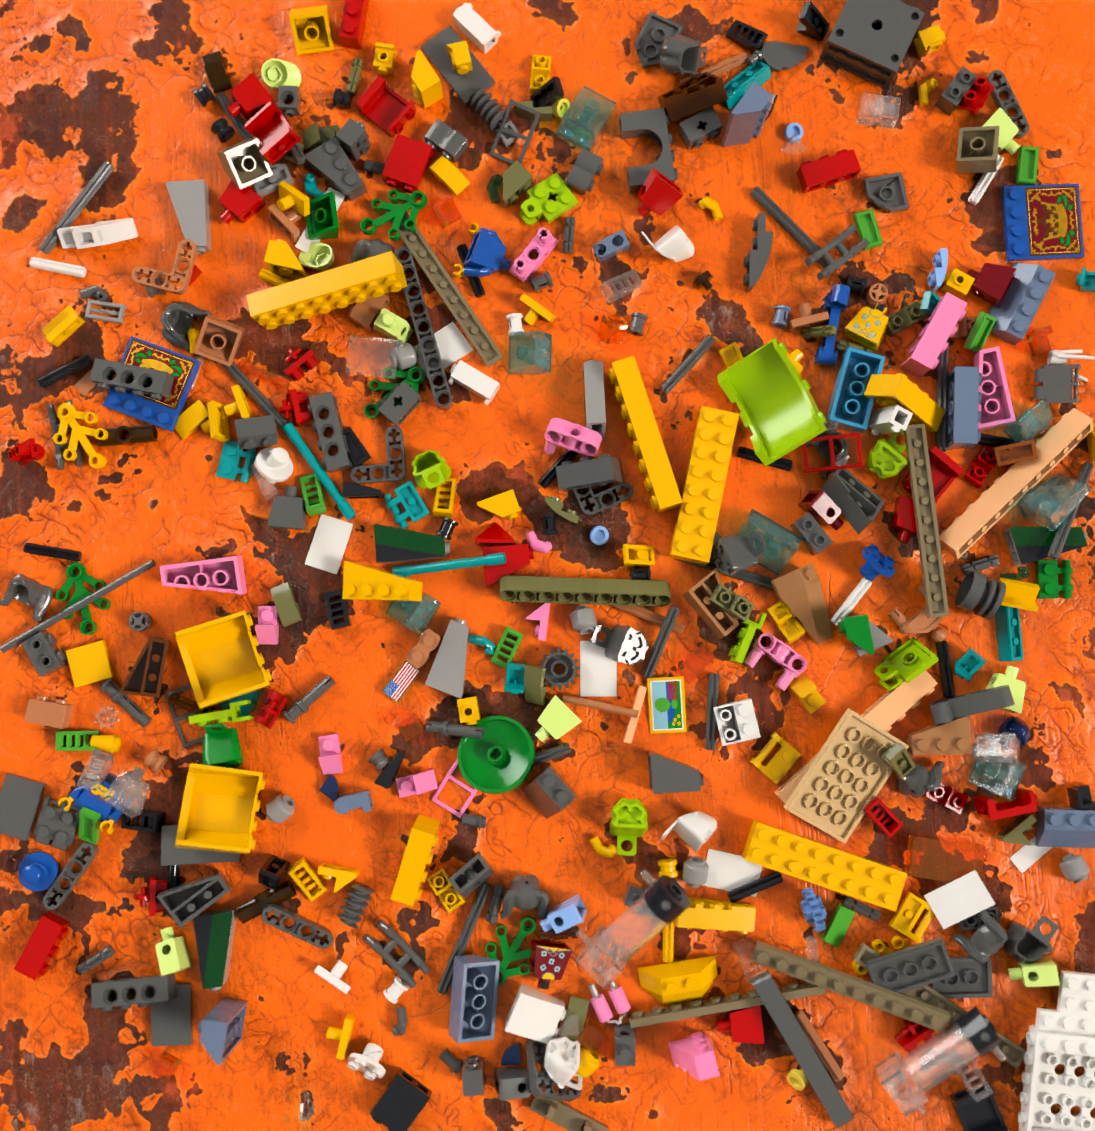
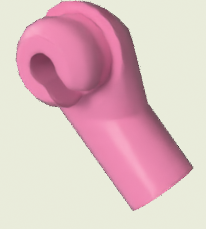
M535 531L526 534L534 551L547 553L552 549V544L549 541L538 540Z

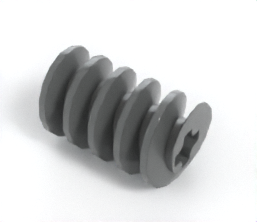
M484 87L473 93L468 102L471 103V107L475 109L476 113L480 114V118L485 120V124L489 126V129L495 131L500 127L506 110L500 111L502 105H496L497 99L491 100L493 94H486L488 88Z
M363 883L350 885L354 892L347 891L351 898H344L343 901L347 906H340L344 913L336 914L343 923L353 928H358L356 923L361 922L360 916L365 913L363 908L368 907L366 901H370L372 899L370 894L375 892L373 888Z

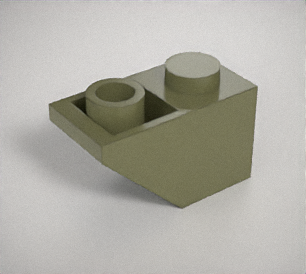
M517 160L503 173V206L505 208L509 205H514L518 201L519 196L523 192L526 193L532 187V175Z

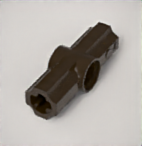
M155 425L120 426L118 428L106 429L108 431V438L106 440L96 438L99 447L132 446L138 443L157 442L158 431ZM101 431L99 436L103 437L104 433ZM129 432V437L125 440V434Z
M287 880L278 885L276 890H270L269 888L256 895L251 901L236 908L239 920L244 924L261 915L265 905L273 903L279 906V904L297 895L293 883Z

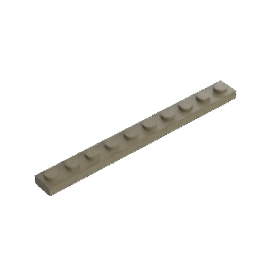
M405 212L399 229L400 238L406 247L410 249L412 256L487 368L502 360L504 358L418 228L413 232L406 230L404 222L409 218V215Z
M925 423L908 425L904 435L928 618L949 616Z
M757 940L751 955V961L941 1033L944 1032L950 1019V1012L759 940Z
M862 942L852 960L867 969L865 961L883 955ZM928 985L903 992L908 997L950 1012L948 1023L964 1033L956 1019L965 1014L966 1010ZM997 1031L1002 1043L992 1049L991 1052L1015 1068H1018L1027 1051Z
M792 982L788 983L786 987L779 988L785 1000L826 993L824 988L808 982L803 984ZM753 989L748 991L747 994L742 995L740 993L729 994V997L721 998L720 996H714L708 1001L693 1000L690 1004L686 1005L675 1003L671 1007L664 1009L663 1007H654L651 1011L647 1012L637 1010L633 1011L628 1017L630 1027L637 1028L764 1005L757 991Z

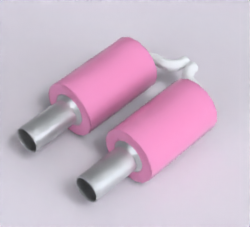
M612 974L606 976L611 988L608 990V993L617 1013L623 1014L620 1016L619 1022L617 1020H610L613 1017L604 994L598 993L594 983L588 985L593 996L590 1001L600 1023L607 1021L608 1023L619 1025L626 1016V1012L631 1009V1006L622 986L616 985Z

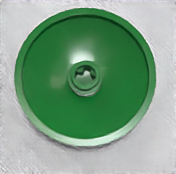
M489 716L477 721V724L472 726L484 727L483 739L462 737L459 743L457 760L462 776L475 789L487 794H503L516 789L527 779L534 765L535 748L530 734L519 722L505 716Z

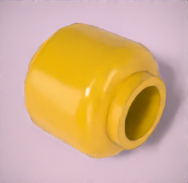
M582 1046L580 1048V1066L575 1074L577 1076L589 1077L600 1066V1055L595 1048Z

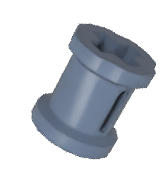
M775 305V317L771 325L776 328H788L787 319L791 308L786 305Z

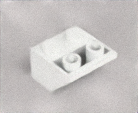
M746 698L713 707L722 746L761 737L752 699Z

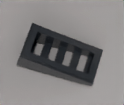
M735 20L725 36L753 53L761 49L766 42L768 34L739 20ZM738 27L739 31L737 34H734V30ZM744 31L745 35L741 37L740 35Z
M343 482V496L346 499L384 497V493L379 489Z
M343 588L324 593L331 630L352 626L347 601L342 599ZM340 595L341 599L330 600V597ZM342 602V606L332 608L333 604ZM343 610L342 614L334 615V612ZM343 617L345 618V621H341V622H337V623H336V621H335V619H339V618H343Z
M401 750L396 754L375 780V784L386 789L392 786L406 751Z
M123 809V829L159 833L161 832V826L165 825V812ZM131 814H134L133 824H131Z

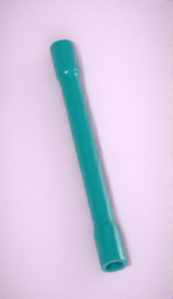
M291 422L286 424L282 428L290 441L294 443L329 492L347 521L357 515L349 502L345 500L312 454L297 429Z
M503 552L441 562L394 566L392 573L406 577L415 574L485 565L506 564V555Z

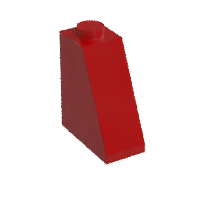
M529 544L482 548L483 556L503 552L506 555V564L484 566L486 587H491L498 583L502 577L510 576L530 565V560L534 559L533 548H529Z

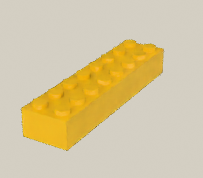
M389 251L246 296L250 316L263 328L273 330L277 326L292 324L299 319H309L313 315L325 314L332 309L345 308L352 303H362L372 297L378 298L385 293L401 291L402 288L407 287L402 264L393 252Z
M631 356L612 362L608 377L611 385H615L614 395L616 401L621 403V417L627 421V435L633 439L632 450L635 456L638 455L639 463L637 464L640 474L644 473L645 476L643 483L646 492L650 491L651 499H649L652 510L656 509L658 514L679 507L682 499L635 357Z
M701 406L698 412L681 495L682 503L678 509L669 558L707 565L710 561L739 418L738 413Z
M754 819L742 853V858L746 861L895 912L907 877V873L900 869Z

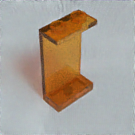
M909 834L905 872L912 877L952 882L976 870L983 881L985 878L983 865L987 859V851L985 846L977 843L973 845L923 838L918 835Z

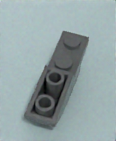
M758 213L756 219L752 221V231H755V238H752V249L744 257V267H747V274H744L743 285L746 286V292H751L758 282L771 252L773 232L766 231V213Z

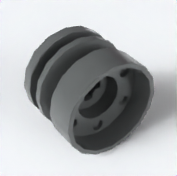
M971 570L965 576L957 591L955 606L967 612L974 609L976 616L981 615L983 619L989 620L995 615L1003 601L1006 585L1001 581H996L994 578L987 580L985 574Z

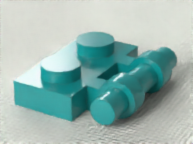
M230 440L224 442L216 476L236 481L238 474L242 475L240 482L248 484L249 477L252 476L253 472L251 471L253 460L257 456L255 454L256 448L248 449V452H245L244 449H239L238 442ZM242 458H246L244 468H240Z
M411 480L394 489L397 494L396 498L393 499L390 493L383 497L386 501V507L392 511L395 517L396 524H399L402 529L409 527L406 522L407 518L410 517L413 523L430 514ZM402 503L406 512L401 513L397 505Z

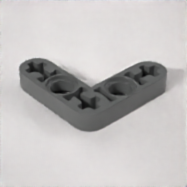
M390 426L386 430L388 464L354 467L350 473L353 482L361 485L398 482L405 478L404 435L399 427ZM394 430H396V432L400 434L399 436H396V442H401V445L394 444V440L390 436V434H393ZM393 449L401 450L399 458L394 459L391 457ZM391 462L398 463V468L400 471H402V473L399 474V477H396L395 474H392V472L396 470L395 464L391 465ZM370 469L369 475L371 480H368V476H362L361 480L355 477L358 471H361L362 474H368L367 470ZM376 469H382L384 474L382 478L376 479L373 476V472Z
M621 483L595 495L590 486L584 495L578 494L576 490H573V493L583 514L592 516L630 499L633 494V488L628 483ZM621 487H624V489H629V492L627 493L626 497L624 496V494L619 495L617 497L619 500L616 501L615 495L612 492L613 490H615V493L617 494L621 492ZM605 494H609L612 497V502L608 505L604 504L601 500ZM588 495H591V498H588V501L590 504L595 505L593 507V511L590 512L588 509L585 510L584 508L586 507L585 500L581 502L580 499L586 498Z
M529 1039L526 1043L530 1090L533 1096L540 1099L573 1101L579 1098L581 1090L578 1091L566 1085L561 1089L549 1077L544 1067L545 1043ZM535 1062L540 1064V1072L536 1069ZM570 1080L573 1084H578L577 1081ZM554 1084H555V1085L558 1087V1089H559V1093H558V1094L555 1093V1091H554V1089H553V1085H554Z

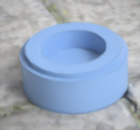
M798 123L787 125L784 131L786 141L789 143L799 142L804 133L803 127Z
M596 526L590 532V540L595 545H604L609 539V532L603 526Z

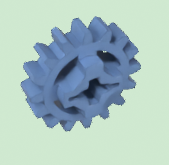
M811 887L803 889L801 891L803 900L800 901V906L807 924L811 923L816 932L825 930L826 923L824 919L827 913L819 895L816 896Z

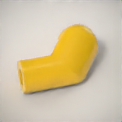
M935 78L927 79L918 88L919 106L929 104L928 94L938 85Z
M703 197L699 201L700 209L705 210L708 208L711 210L714 221L723 218L719 204L709 197Z
M191 328L187 333L190 342V353L194 352L200 330L196 328Z
M597 835L589 840L596 853L600 856L610 859L617 853L614 845L603 846Z

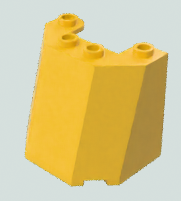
M245 610L175 632V638L199 710L268 687L270 685L269 681H272L269 670H265L262 667V664H265L262 653L258 654L256 646H259L256 635L251 634L250 626L253 625L250 614L246 615Z
M190 763L174 848L249 854L250 850H254L256 838H253L252 831L255 832L257 827V820L254 819L255 812H259L261 800H257L260 790H264L265 778H262L263 772Z

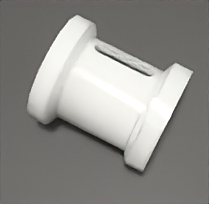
M512 313L506 316V320L509 322V336L525 334L522 328V313Z
M396 976L394 983L388 989H385L383 994L390 1002L396 1004L400 995L407 991L409 986L400 977Z

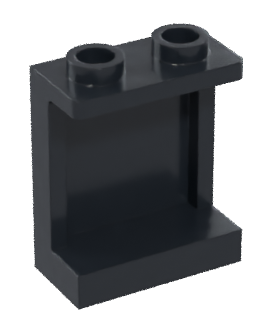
M400 1068L378 1102L372 1107L370 1115H372L375 1122L382 1123L388 1127V1131H407L430 1099L432 1091Z
M986 1081L949 1095L963 1131H1010L1005 1125L993 1097L995 1095L993 1088Z

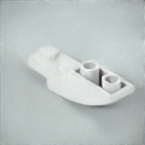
M133 218L99 221L95 224L64 227L57 230L63 249L96 247L138 237Z

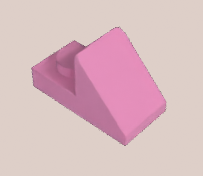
M544 603L525 618V620L540 621V625L536 624L535 636H538L540 641H546L550 603Z
M275 606L258 607V625H255L258 644L278 645L279 615Z
M339 734L319 736L320 757H318L323 775L342 773L343 765Z
M434 769L396 778L400 798L422 794L438 788Z

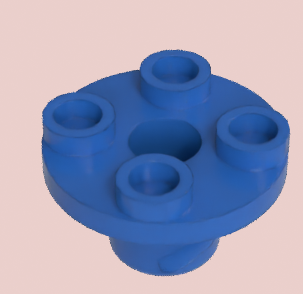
M871 544L862 550V555L866 562L859 568V571L865 579L873 581L878 575L892 577L895 574L893 566L895 561L888 555L884 556L877 546Z
M33 852L21 861L18 870L19 879L23 886L31 891L46 890L58 878L60 865L47 852Z

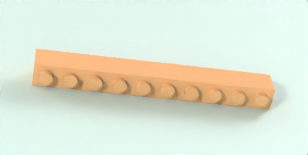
M1075 408L1069 413H1065L1055 426L1053 425L1049 428L1047 434L1042 439L1040 438L1035 442L1038 459L1012 464L1002 477L997 478L988 490L982 492L980 498L975 503H971L961 516L954 519L950 527L940 533L941 548L958 560L1093 430V419Z
M925 670L909 683L903 680V683L898 687L887 691L861 716L888 732L892 728L890 725L895 721L899 722L906 716L905 712L910 708L913 709L918 706L920 699L924 695H930L935 690L934 686L938 683ZM817 754L774 792L784 805Z

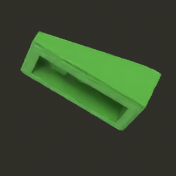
M316 474L299 477L307 514L313 516L327 512L321 483ZM316 482V484L305 486L306 483ZM317 489V491L307 493V491ZM319 496V498H317V499L309 500L310 498H314V497Z
M506 626L491 662L507 669V664L512 662L524 634ZM510 634L518 639L513 641L507 638V635ZM504 641H507L515 645L514 648L512 649L504 645ZM503 648L510 651V656L501 652L500 649ZM500 655L508 659L507 663L497 659V656Z
M57 731L55 749L56 751L100 750L89 746V735H100V731ZM73 735H75V746H72ZM81 735H84L83 746H81Z

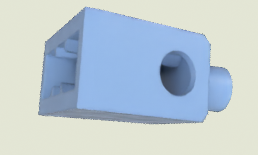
M579 894L551 908L547 918L540 921L541 927L544 932L554 929L556 934L583 922L587 909Z

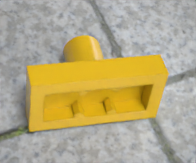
M285 181L278 183V208L284 211L291 207L304 217L309 215V197Z
M523 293L520 297L522 302L531 307L523 319L531 326H533L540 315L550 322H553L557 317L527 294Z
M239 384L232 386L236 402L224 406L227 416L240 413L242 419L253 418L243 388Z
M212 400L207 403L209 420L201 423V428L205 433L210 432L211 438L227 442L230 440L228 418L224 410L225 405Z
M347 1014L343 1029L332 1026L328 1027L326 1038L340 1041L337 1059L344 1060L347 1055L356 1014Z

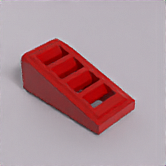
M875 797L863 809L888 838H891L904 826L879 797ZM876 804H879L880 806L873 813H871L870 810ZM883 809L884 812L876 818L875 816ZM886 815H888V817L882 823H880V820L884 818ZM892 819V822L885 828L884 826Z

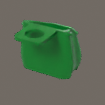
M223 723L205 726L204 730L207 733L203 735L204 765L225 768L240 766L244 760V755L237 736L238 730L235 728L228 729ZM216 727H219V728H220V729H217V730H211V728H216Z

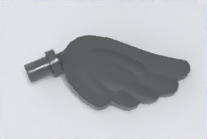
M768 41L762 46L761 50L754 51L753 55L747 59L749 65H753L756 61L762 60L774 71L790 70L793 66H797L805 60V54L808 53L809 48L779 41Z

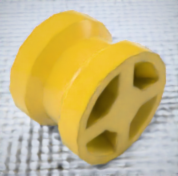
M677 859L658 860V866H660L659 877L662 875H667L671 878L677 877Z

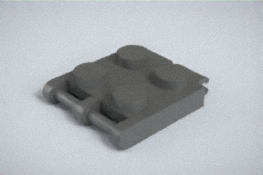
M1081 364L1041 365V369H1035L1034 382H1040V386H1034V399H1040V403H1079L1078 386H1080V382H1078ZM1073 368H1075L1074 382H1072V379H1073ZM1072 386H1074V396H1073V399H1072Z
M47 796L33 833L37 835L35 842L49 846L53 840L52 847L65 851L69 845L74 843L79 828L80 809L71 806L70 809L77 811V813L64 811V808L68 805L67 803H62L60 808L51 806L50 803L58 805V801L52 800V797Z

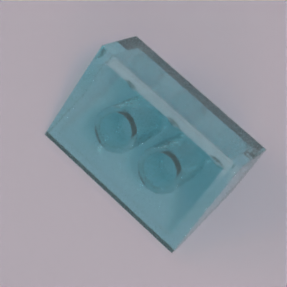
M751 509L735 536L745 535L749 539L756 532H760L766 544V549L757 556L758 564L779 576L798 550L802 537L756 510ZM757 538L754 540L756 549L760 548V541Z

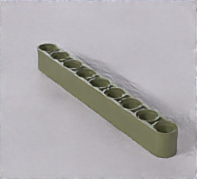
M504 576L499 581V596L501 600L507 602L659 607L667 606L671 603L670 584L666 581Z

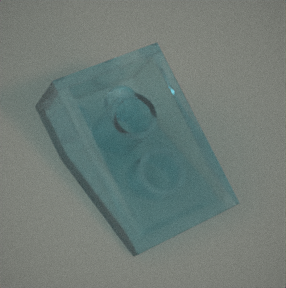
M583 86L562 117L556 135L582 149L590 151L617 103Z
M1058 473L1029 489L1017 502V505L1023 517L1055 531L1092 490V487Z

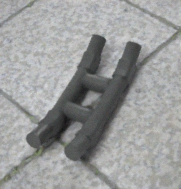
M853 224L820 250L805 259V264L808 266L821 258L827 262L829 266L817 274L819 280L831 275L869 244L864 238L849 251L842 244L844 240L857 230ZM835 247L842 254L836 261L828 253Z
M72 400L64 401L65 403H70L73 405ZM51 403L47 404L46 408L54 436L59 431L60 423L54 404ZM70 440L64 445L54 442L57 470H64L65 458L63 457V449H68ZM78 441L75 465L81 467L83 466L84 451L82 444Z
M381 919L378 921L377 926L391 940L383 947L379 941L366 934L363 937V941L378 953L412 989L417 983L403 966L412 959L424 974H427L431 969L425 963V960L411 948L397 931ZM396 945L405 952L398 961L389 953Z

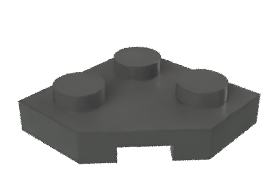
M901 172L863 180L866 199L888 214L909 209Z

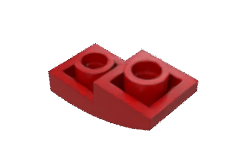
M984 444L971 462L963 479L973 486L980 488L988 473L996 464L994 450Z
M943 783L940 784L936 791H926L923 795L961 814L968 799V796Z

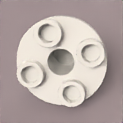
M281 447L262 449L254 461V466L258 472L272 484L287 480L293 472L292 460L288 452Z
M367 1043L362 1054H350L347 1066L354 1071L359 1070L364 1073L363 1076L368 1080L374 1081L375 1078H383L386 1070L379 1064V1061L384 1051L378 1044Z

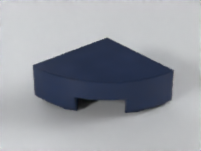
M331 774L319 791L334 802L339 795V785L336 777Z
M520 1042L513 1043L505 1050L502 1055L501 1065L521 1064Z

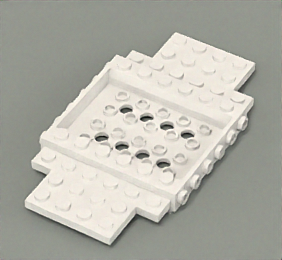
M1061 970L1057 1010L1037 1008L1035 1025L1029 1026V1032L1026 1034L1027 1052L1024 1054L1025 1072L1022 1073L1023 1092L1020 1093L1019 1131H1095V1118L1090 1116V1111L1095 1108V974ZM1058 1064L1065 1066L1062 1074L1055 1073V1067ZM1078 1066L1084 1067V1074L1082 1076H1076L1074 1073L1075 1068ZM1056 1103L1060 1104L1061 1110L1056 1114L1051 1113V1106ZM1073 1106H1080V1113L1076 1116L1071 1115V1108Z

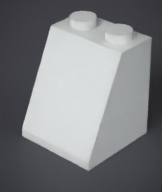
M521 983L506 1018L505 1031L547 1044L551 1039H555L558 1034L559 1020L563 1021L567 1012L565 1002Z

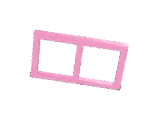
M456 759L431 801L436 802L461 818L478 790L469 787L451 775L458 765V760ZM448 779L471 792L460 812L437 798Z

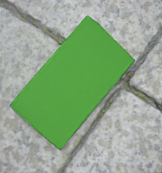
M838 903L820 938L835 947H839L856 912Z

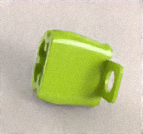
M904 431L895 432L888 440L879 438L874 448L869 452L868 469L876 472L879 478L884 479L896 476L901 469L907 466L908 460L905 454L902 453L906 449V443L899 445L896 442V436L904 434Z
M427 450L417 455L411 464L415 482L421 489L436 488L444 484L445 480L451 476V468L446 463L445 458L437 451Z
M621 798L611 811L610 833L617 836L618 855L635 856L637 837L644 836L648 829V812L640 800ZM627 840L632 843L633 847L630 851H624L621 848L623 841Z

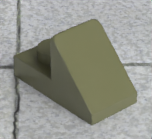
M315 122L302 132L305 151H312L336 137L340 131L338 124L319 128L318 123Z
M900 742L897 745L893 744L881 755L882 759L901 779L916 767L906 748Z
M1022 814L995 837L997 840L1006 843L1031 846V843L1022 833L1032 829L1033 824L1037 820L1032 814Z

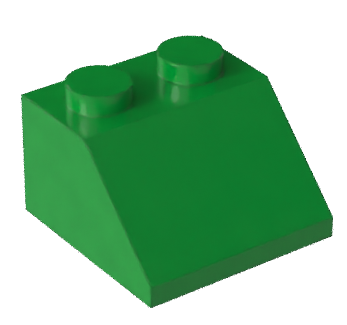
M868 614L841 617V622H838L839 633L843 634L846 639L865 652L875 654Z

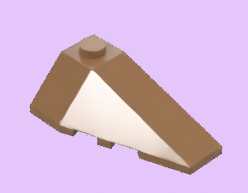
M812 563L771 581L778 599L790 608V613L793 617H797L803 624V629L817 645L833 637L821 582Z

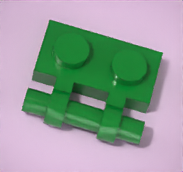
M1057 560L1035 561L1036 584L1040 587L1037 599H1058L1059 591H1063V599L1072 598V591L1074 589L1073 585H1071V574H1073V568L1071 567L1070 560H1062V568H1058ZM1058 574H1063V585H1058Z

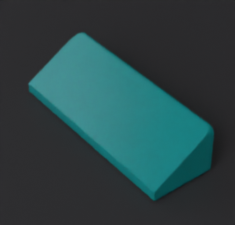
M756 61L725 84L724 87L728 100L722 102L729 110L734 108L753 82L761 86L772 76L770 67L762 61Z
M1000 605L995 613L999 661L1023 660L1019 609Z

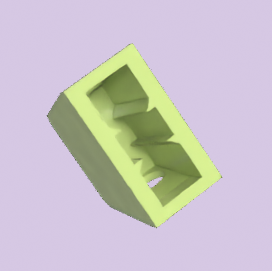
M999 108L982 127L999 126L998 154L1004 148L1013 155L1020 147L1012 139L1019 129L1003 109Z
M385 308L382 309L373 324L375 331L400 345L407 343L414 332L406 320Z
M1007 665L1005 674L994 673L985 689L1009 685L1014 705L1001 709L1021 714L1026 683L1016 679L1019 668Z
M554 695L537 719L542 727L535 733V736L543 742L551 734L557 740L582 721Z
M172 926L160 930L163 941L157 943L155 947L161 976L193 967L184 937H175Z
M1049 955L1042 956L1038 961L1018 962L1017 968H1008L1010 981L1021 980L1025 987L1060 985L1057 966Z

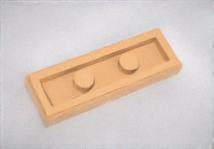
M638 685L632 709L639 710L638 717H629L623 742L632 743L647 687Z

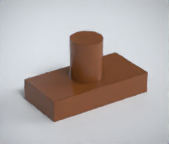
M1035 439L994 447L997 467L1038 459Z

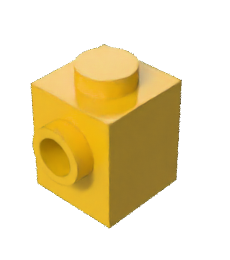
M955 268L951 273H946L943 280L944 284L940 290L962 299L967 295L975 278Z
M477 696L457 699L460 723L465 722V725L477 724V720L481 719Z

